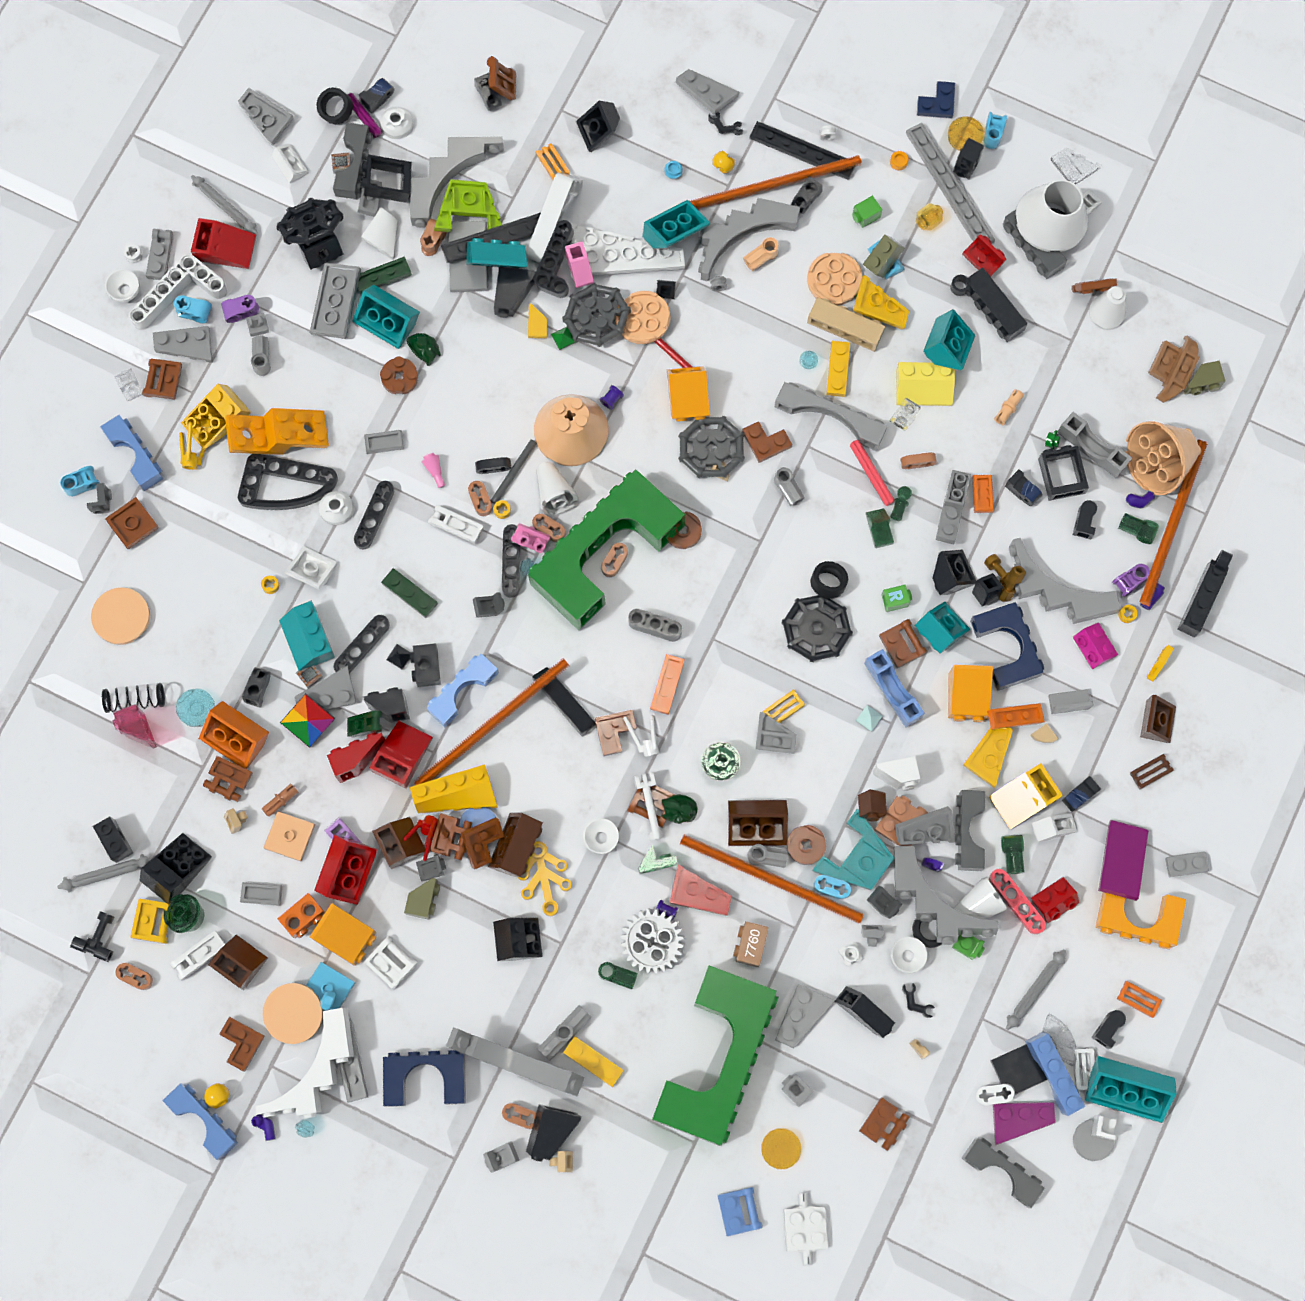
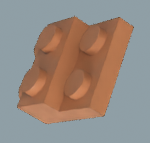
M903 795L901 797L896 796L887 810V815L882 817L875 831L898 846H911L912 844L900 845L897 842L895 825L928 812L920 806L917 808L912 806L911 800Z

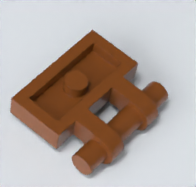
M1117 278L1075 283V285H1072V292L1088 294L1093 293V290L1107 291L1112 286H1117Z
M216 756L208 774L214 776L212 782L206 779L203 787L208 788L209 792L223 795L229 801L239 802L241 795L235 793L237 787L245 790L253 773ZM221 780L230 784L228 789L219 785Z
M440 813L430 851L450 857L451 851L455 850L454 858L462 860L463 854L467 850L461 832L470 829L472 822L465 820L463 827H459L460 818ZM456 833L461 834L458 844H454Z
M881 1097L859 1132L875 1143L882 1137L885 1141L881 1147L888 1151L897 1142V1136L901 1130L906 1128V1123L910 1117L903 1113L899 1119L896 1118L894 1115L898 1108ZM892 1122L895 1126L890 1134H888L884 1130Z

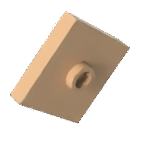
M277 812L264 849L301 861L315 824Z

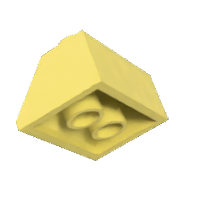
M898 362L896 368V405L952 406L955 369L934 365V363Z

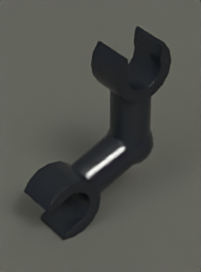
M719 112L715 114L717 118H712L709 114V122L715 124L720 134H743V129H736V127L742 126V122L737 121L733 125L724 126L720 120Z
M912 983L911 992L906 990L904 984L902 991L906 994L908 1010L922 1013L926 1018L933 1017L926 1013V1008H935L933 1005L923 1006L915 1003V984Z

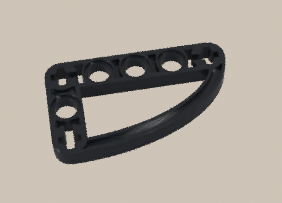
M251 454L246 461L238 492V501L242 506L252 509L288 510L301 508L320 501L327 493L332 492L337 484L338 476L336 471L329 467L268 455ZM258 459L259 463L262 464H256V467H254L252 462ZM273 462L279 463V468L275 471L269 469V465ZM290 466H296L297 472L289 474L287 469ZM309 469L316 471L315 476L312 478L305 476L306 471ZM331 473L333 478L327 481L323 476H328ZM263 474L323 486L312 494L295 499H256ZM250 476L256 477V482L252 485L246 483L247 478ZM247 489H250L249 496L251 499H247V502H245L242 497H246Z

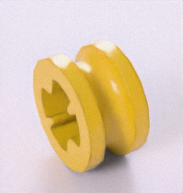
M504 500L497 501L494 505L495 516L499 519L507 518L511 513L509 503ZM505 506L507 511H503V514H500L497 509Z
M269 575L262 579L261 587L265 593L274 594L279 589V583L274 576ZM268 581H269L270 583H272L273 581L275 582V583H273L274 587H273L272 589H271V587H268V588L265 587V586H267L266 583H267Z
M1125 605L1118 613L1119 619L1124 623H1131L1137 617L1136 608L1132 605ZM1125 610H1127V612L1129 610L1132 612V614L1130 615L1131 618H1129V616H1124V614L1126 613Z

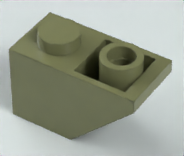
M1220 360L1201 364L1186 387L1185 395H1198L1206 390L1210 392L1219 390L1225 382Z
M432 878L408 894L404 911L406 915L428 920L430 915H434L436 904L433 901L434 897L438 896L440 890L437 879Z

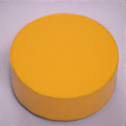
M903 151L894 152L890 158L891 167L895 170L905 169L909 161L908 155Z

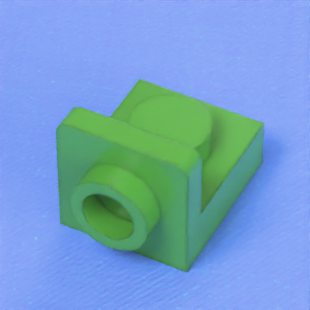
M959 935L957 943H954L952 948L973 960L976 956L979 958L985 949L982 945L985 941L978 940L973 936L962 937Z

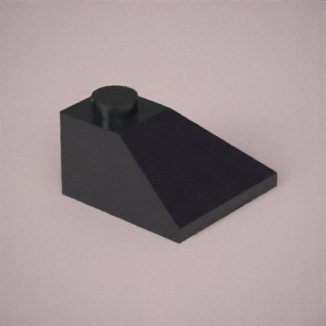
M599 100L576 121L589 152L596 149L616 130L620 116L612 102Z
M963 549L941 551L939 553L932 577L935 589L939 595H949L975 585L976 579Z

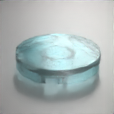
M190 689L179 697L176 704V713L179 719L187 726L201 727L204 726L209 711L215 707V701L205 690Z

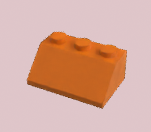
M221 701L209 711L198 739L237 765L247 769L263 748L269 731L224 701Z

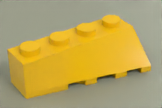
M485 764L410 787L413 802L418 813L443 812L444 810L452 809L460 811L465 808H498Z

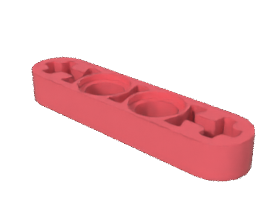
M1003 869L994 870L990 874L989 881L1030 933L1039 934L1043 932L1046 922L1006 871ZM995 873L997 875L1002 874L1003 878L1001 880L1003 881V883L1006 884L1007 882H1009L1010 885L1006 886L1003 890H1001L1000 887H1002L1003 884L1000 881L995 882ZM1012 888L1016 891L1015 899H1009L1006 896L1007 889ZM1019 905H1027L1029 908L1028 914L1022 915L1018 911ZM1033 913L1035 915L1032 917L1034 922L1039 921L1041 923L1039 925L1040 930L1037 928L1033 929V922L1030 919L1026 921L1025 918Z

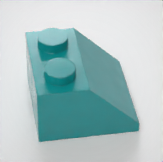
M946 602L928 611L914 625L919 633L931 643L932 648L940 654L970 630Z

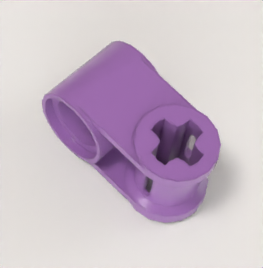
M252 295L228 299L221 303L227 323L237 322L246 317L257 315L259 312V305Z
M1137 564L1115 578L1112 583L1117 585L1122 592V596L1125 597L1148 578L1150 569L1145 564ZM1139 570L1143 572L1144 577H1138L1135 574V571Z

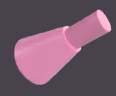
M430 453L424 456L422 464L434 477L438 488L445 486L441 476L439 455Z

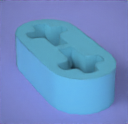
M820 875L814 881L815 890L827 896L842 900L846 899L851 893L850 885L837 878ZM822 879H825L826 884L831 885V888L824 887V889H821L818 881L821 882ZM841 885H844L847 893L839 895V891L833 888H840Z

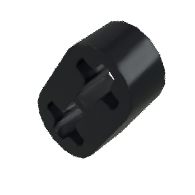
M508 457L479 460L475 462L476 473L488 474L508 471L511 469V460Z

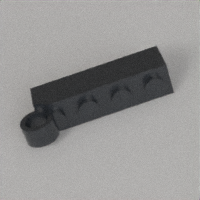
M983 267L969 276V278L961 274L953 278L950 285L952 293L957 296L965 294L971 296L977 309L982 310L986 315L988 323L994 325L998 335L1002 339L1004 338L1006 342H1009L1025 331L1028 323ZM963 282L966 288L959 289L955 286V283Z
M1221 550L1216 560L1211 559L1207 564L1177 630L1194 638L1201 632L1227 575L1228 565L1233 554Z

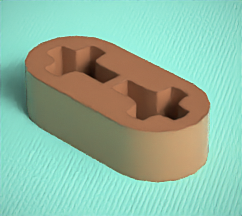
M932 452L907 455L900 459L902 469H915L937 464L936 455Z
M480 481L471 482L468 491L476 513L480 516L489 515L492 511V505L484 484ZM476 486L480 489L481 496L477 497L476 492H472ZM483 500L484 505H488L485 511L482 508L478 509L481 507L479 501Z
M537 514L533 517L532 524L535 530L550 535L551 541L558 542L560 538L565 537V529L558 522L544 514ZM543 519L544 524L548 527H545L543 525H540V527H538L537 520L541 521ZM550 529H553L554 531L560 529L561 535H556L554 537L553 531H551Z
M614 544L602 562V573L606 577L615 576L626 560L628 548L625 544ZM620 548H622L624 554H619V556L616 559L615 550H619ZM613 561L614 571L610 570L609 572H607L606 565L610 566Z
M121 963L116 968L115 973L119 980L140 990H147L152 986L153 978L149 973L128 963ZM129 967L128 971L133 974L132 977L127 975L122 977L123 973L121 970ZM139 976L143 978L144 976H146L145 980L148 981L147 984H142L140 986L141 982L136 980V977Z
M513 1103L503 1107L502 1116L505 1120L521 1127L532 1129L533 1123L528 1126L526 1125L527 1121L521 1119L522 1115L529 1117L530 1114H533V1119H535L536 1112ZM515 1107L514 1111L520 1114L519 1117L512 1116L508 1118L506 1109Z

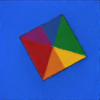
M305 693L280 723L310 748L335 720V717Z

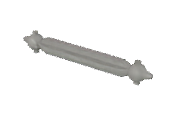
M191 176L193 180L192 185L200 187V190L240 226H243V230L257 234L256 224L248 222V219L209 184L204 183V178Z
M141 854L139 860L132 859L77 875L72 880L64 877L62 883L57 888L71 892L73 886L82 887L136 871L139 867L147 864L152 858Z
M1063 949L1060 952L1053 953V960L1047 964L1015 1008L1014 1014L1007 1016V1030L1012 1027H1019V1019L1024 1017L1058 970L1059 964H1065L1066 950Z

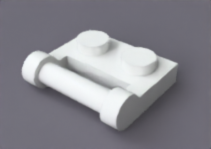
M389 936L364 961L392 989L417 965V962L414 959L411 960L400 950ZM386 948L406 965L402 970L383 953Z

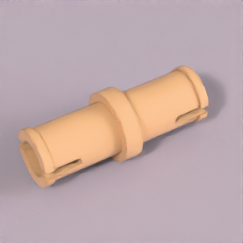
M1014 389L1008 400L1003 402L1002 409L995 416L994 420L998 424L1004 425L1011 413L1013 414L1016 411V406L1024 397V394Z

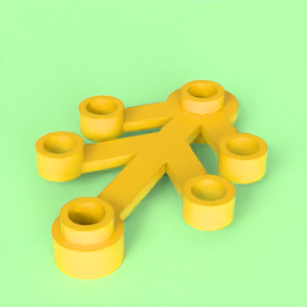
M535 841V849L540 848L542 852L539 855L533 852L526 863L528 865L526 870L527 876L525 878L518 877V879L521 881L527 880L529 878V871L535 862L537 863L538 870L527 887L521 891L523 899L530 900L533 897L534 889L541 881L545 899L542 906L543 912L547 916H554L558 912V904L552 899L548 879L558 884L563 891H569L572 884L570 880L563 879L547 869L544 860L555 865L556 870L559 872L566 871L567 863L549 854L547 846L543 842ZM564 863L565 868L559 869L558 864ZM568 882L569 887L563 888L562 883ZM526 890L531 892L529 897L523 895ZM553 905L554 911L548 912L547 907Z

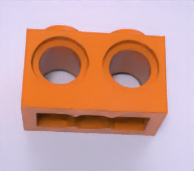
M307 893L277 919L293 938H301L308 932L307 928L312 924L317 925L325 911ZM309 906H314L315 913L307 916L306 909ZM299 919V926L296 929H292L290 926L291 921Z

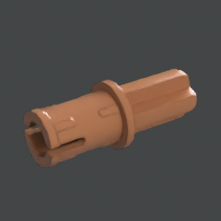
M290 783L262 807L263 812L267 816H271L280 807L286 806L285 803L299 792Z

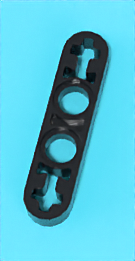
M381 481L377 485L354 535V543L359 549L364 550L371 546L394 495V487L389 481ZM388 486L389 492H385L384 499H382L383 492L381 489H385ZM376 502H380L383 504V508L380 511L373 510V505ZM368 519L376 521L375 526L372 528L366 527L365 522ZM362 529H364L366 532H368L365 536L367 542H363L362 544H360V541L358 539H362L364 537L365 533L364 531H362Z
M514 524L507 525L503 530L502 591L509 598L517 596L520 583V545L510 542V536L507 534L510 533V530H514L515 533L517 526ZM513 547L517 550V553L514 556H508L506 550ZM510 565L516 567V572L512 575L507 574L505 571ZM509 579H512V585L516 588L511 593L508 592V589H505L509 587Z
M376 615L335 660L333 665L335 672L339 671L338 665L340 663L343 665L347 662L345 657L348 656L353 663L351 664L348 661L345 666L348 665L349 673H351L388 631L390 624L386 616ZM384 620L383 623H384L385 626H384V627H381V626L378 627V629H377L376 631H377V633H379V634L376 635L375 632H374L373 630H371L370 628L373 627V629L375 630V629L377 628V626H378L376 622H377V621L382 622V621ZM365 634H372L373 640L370 643L363 642ZM353 648L360 649L361 653L358 657L350 655V651Z

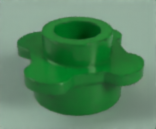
M1057 430L1054 433H1048L1045 442L1046 447L1051 449L1058 447L1060 436L1057 435Z

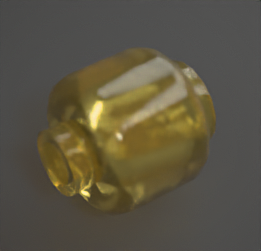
M932 203L925 205L916 214L917 225L922 230H933L943 221L942 208Z

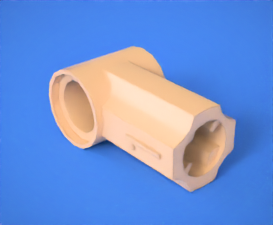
M768 237L760 246L744 256L743 260L748 268L754 271L766 261L776 258L778 255L777 240ZM768 246H772L775 249L772 251H768L765 248Z

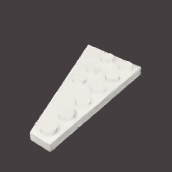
M571 223L574 230L572 244L583 241L592 275L685 269L684 252L681 248L669 246L667 248L653 249L646 240L640 241L630 236L608 231L602 232L591 227L585 228Z

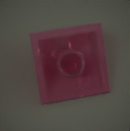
M136 704L113 713L115 717L112 720L114 727L117 731H120L121 735L124 734L129 739L148 747H157L146 716Z

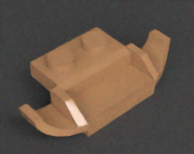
M1184 336L1185 342L1180 348L1166 340L1163 341L1148 374L1163 382V389L1156 397V399L1163 403L1175 397L1186 388L1200 358L1198 356V345L1189 336Z

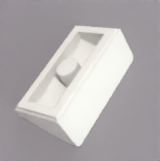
M290 144L274 148L271 156L289 183L308 174L307 169Z

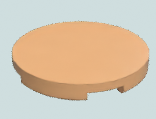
M845 253L822 254L812 262L808 270L807 283L809 290L816 299L817 297L820 299L825 298L835 305L846 304L858 294L862 279L861 268L851 256Z
M637 291L630 294L625 299V302L631 308V313L628 315L622 336L635 344H648L658 340L665 334L670 325L671 314L668 304L657 293L651 291ZM616 316V325L618 324L620 316Z
M114 588L103 593L96 600L92 608L91 621L94 630L102 639L112 644L123 645L133 642V640L146 631L150 621V610L145 599L138 592L129 588Z
M288 983L279 986L267 997L263 1007V1020L268 1032L275 1039L287 1044H297L308 1040L319 1030L323 1020V1009H321L320 999L313 989L300 983Z

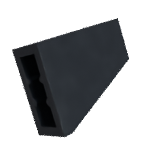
M499 267L494 300L495 315L501 318L514 316L535 283L534 275L536 270Z
M846 986L834 1001L875 1035L884 1038L892 1031L895 1022L863 993Z
M539 1104L526 1149L531 1159L542 1162L543 1159L550 1160L581 1121V1116L576 1112Z

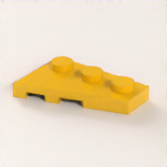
M866 275L862 276L853 311L901 330L904 329L909 310L893 297L891 298L884 293L880 286L873 284L869 277Z

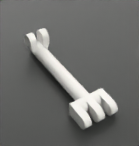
M649 773L650 781H647L646 774H641L643 782H640L639 776L636 775L634 776L636 790L643 788L652 830L649 833L650 840L661 839L662 833L659 830L650 788L656 785L654 773Z

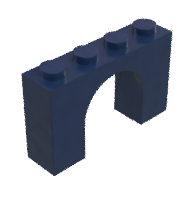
M1016 602L975 615L970 620L976 638L1003 631L1013 635L1020 645L1018 660L993 669L992 679L997 691L1038 678L1043 674L1044 670L1043 662L1041 659L1038 660L1036 654V644L1034 641L1031 642L1029 637L1030 629L1023 622L1022 609L1020 606H1017Z
M450 1050L445 1055H440V1051H428V1055H420V1052H408V1056H400L399 1052L388 1053V1057H383V1106H406L405 1083L407 1076L415 1067L425 1064L436 1067L442 1074L444 1081V1104H466L465 1054H460L456 1050Z

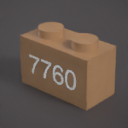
M746 921L744 926L740 925L738 937L741 938L740 945H735L733 954L734 957H737L736 962L759 968L768 932L767 926Z

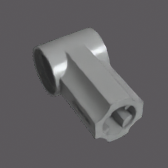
M263 335L252 338L251 364L255 373L259 376L268 374L271 368L269 364V338Z
M782 467L777 470L774 483L780 488L788 504L792 506L802 501L805 497L792 477V471ZM785 475L788 480L781 481L778 476Z
M756 844L748 851L747 858L752 864L785 868L788 850ZM753 850H759L762 858L756 859L753 857Z

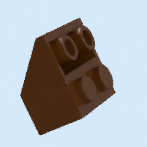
M410 817L390 822L372 831L391 869L425 852V847L417 831L406 841L403 840L414 827Z
M236 934L217 952L208 965L238 988L245 990L268 957Z

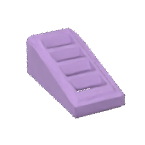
M340 817L324 830L331 839H333L334 835L340 836L346 831L345 838L352 837L353 840L362 843ZM341 825L342 828L333 834L332 831Z

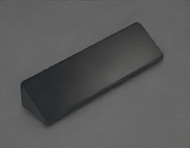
M545 667L534 674L532 680L537 682L536 679L540 678L544 673L546 674L549 668ZM556 677L551 682L549 681L548 685L543 686L542 691L581 736L596 725L595 721Z

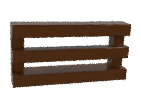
M1164 754L1130 772L1139 790L1174 771ZM1160 760L1162 761V764L1158 765L1157 767L1151 769L1150 771L1142 774L1139 777L1136 776V774L1140 771L1148 768L1149 766L1157 763ZM1163 767L1167 769L1166 771L1158 774L1157 776L1141 784L1140 780L1144 779L1145 777L1153 774L1154 772L1160 770Z

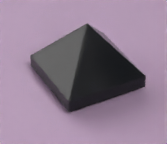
M657 280V295L661 298L674 299L676 281Z
M396 644L386 660L403 670L410 659V652Z

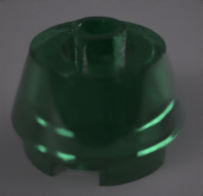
M714 743L707 747L702 755V767L705 773L715 780L730 779L740 768V755L728 743Z
M179 894L170 899L172 902L168 906L167 911L164 910L163 915L166 925L176 933L197 930L204 920V910L198 900L188 894Z

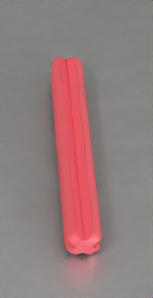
M853 441L850 444L852 451L885 506L894 503L892 494L860 441Z

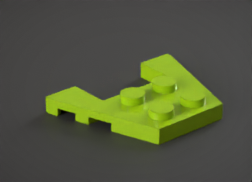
M450 179L434 231L451 232V215L487 218L488 229L502 225L500 215L495 209L494 200L486 182Z

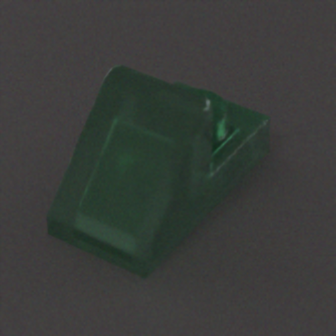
M885 509L866 512L874 547L879 548L894 544L889 526L891 520Z
M652 845L638 868L639 875L677 866L676 855L664 854L659 856L660 859L656 860Z

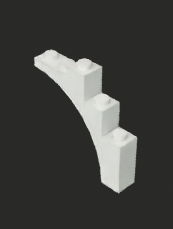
M347 1008L323 1011L324 1028L322 1041L316 1059L308 1073L285 1095L269 1103L255 1106L256 1114H263V1118L276 1116L275 1112L283 1111V1114L295 1113L296 1109L297 1116L309 1119L316 1117L315 1113L322 1112L319 1088L320 1091L331 1090L332 1085H338L335 1060L336 1063L348 1062V1058L354 1057Z

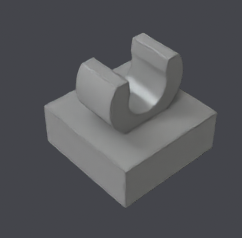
M264 313L246 317L251 337L269 333Z
M862 925L861 933L863 937L867 938L868 946L876 947L877 938H883L882 926Z

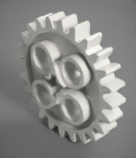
M649 908L645 915L641 910L639 912L640 917L634 914L632 916L634 922L628 920L626 923L629 927H623L622 929L627 933L620 936V938L625 939V942L621 943L620 946L626 947V950L622 953L630 955L627 961L634 960L632 967L637 964L640 965L639 971L646 967L647 973H650L653 968L655 974H657L660 967L664 972L666 971V965L671 968L673 966L672 961L678 962L679 959L676 955L683 954L679 950V948L685 946V944L680 942L685 936L679 935L683 928H676L679 921L672 922L673 915L668 918L665 917L666 911L660 915L659 910L655 909L654 914H652ZM644 923L651 925L652 931L650 933L643 930ZM667 931L670 934V940H663L661 932ZM637 933H640V934H641L642 936H644L645 938H643V937H638L636 934H637ZM651 937H654V941L657 942L654 945L650 944L651 941L649 939ZM637 941L644 944L643 951H639L635 947ZM660 944L669 946V949H666ZM655 949L662 952L663 956L661 959L654 956L653 951Z

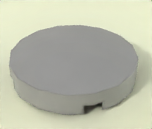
M1094 1120L1084 1121L1078 1125L1073 1135L1075 1150L1081 1157L1090 1161L1106 1158L1113 1150L1114 1140L1091 1136Z

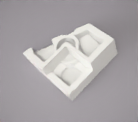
M380 208L361 238L363 241L378 248L380 253L393 259L398 221L386 210Z

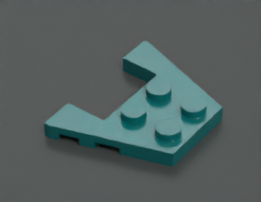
M856 809L846 824L860 833L862 838L841 867H838L825 856H822L812 871L872 890L894 857L865 818L859 817V810Z

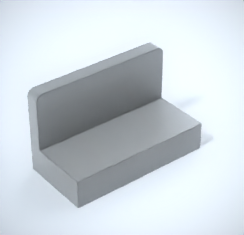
M1087 689L1048 695L1051 714L1088 710L1094 705L1093 701H1089Z

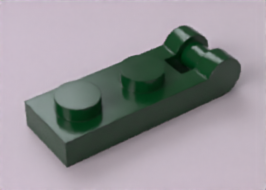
M370 711L348 717L347 737H358L373 732H381L380 718H382V711Z

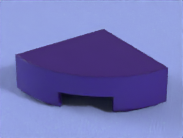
M923 858L921 865L940 872L944 863L930 858Z

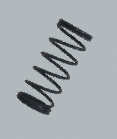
M157 683L156 706L151 701L149 685H146L148 694L146 707H143L140 701L139 687L137 685V703L135 708L130 703L128 687L126 686L127 701L125 709H122L120 706L118 689L115 688L116 707L114 711L111 710L108 689H103L101 695L103 710L105 713L115 712L117 706H119L122 711H125L128 703L133 710H136L138 703H140L143 709H146L149 701L154 708L158 705L159 707H164L165 693L162 683Z

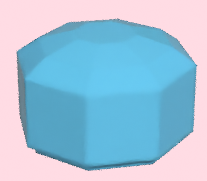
M327 991L323 995L321 1009L331 1010L337 996L336 993Z

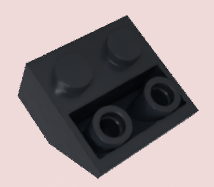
M398 687L389 688L387 692L383 693L378 691L370 692L368 696L363 697L370 710L382 711V718L390 723L410 719L406 696L403 690L398 689Z
M506 918L493 922L497 961H516L542 957L538 918Z

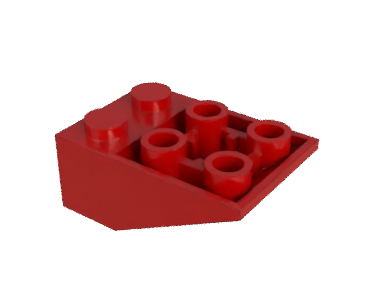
M198 218L191 253L201 262L249 269L256 234L216 220Z
M398 720L378 750L369 767L370 770L407 789L433 737Z
M373 732L362 741L359 739L354 740L345 748L341 749V747L330 751L327 758L335 777L340 783L359 776L372 761L386 740L382 732Z

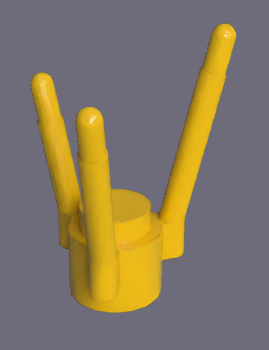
M189 422L187 452L184 449L183 433H179L180 464H182V468L195 470L197 465L201 466L205 450L202 448L198 457H196V453L191 452L192 422Z

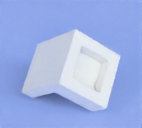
M1095 1115L1091 1136L1116 1140V1135H1114L1116 1120L1102 1115Z

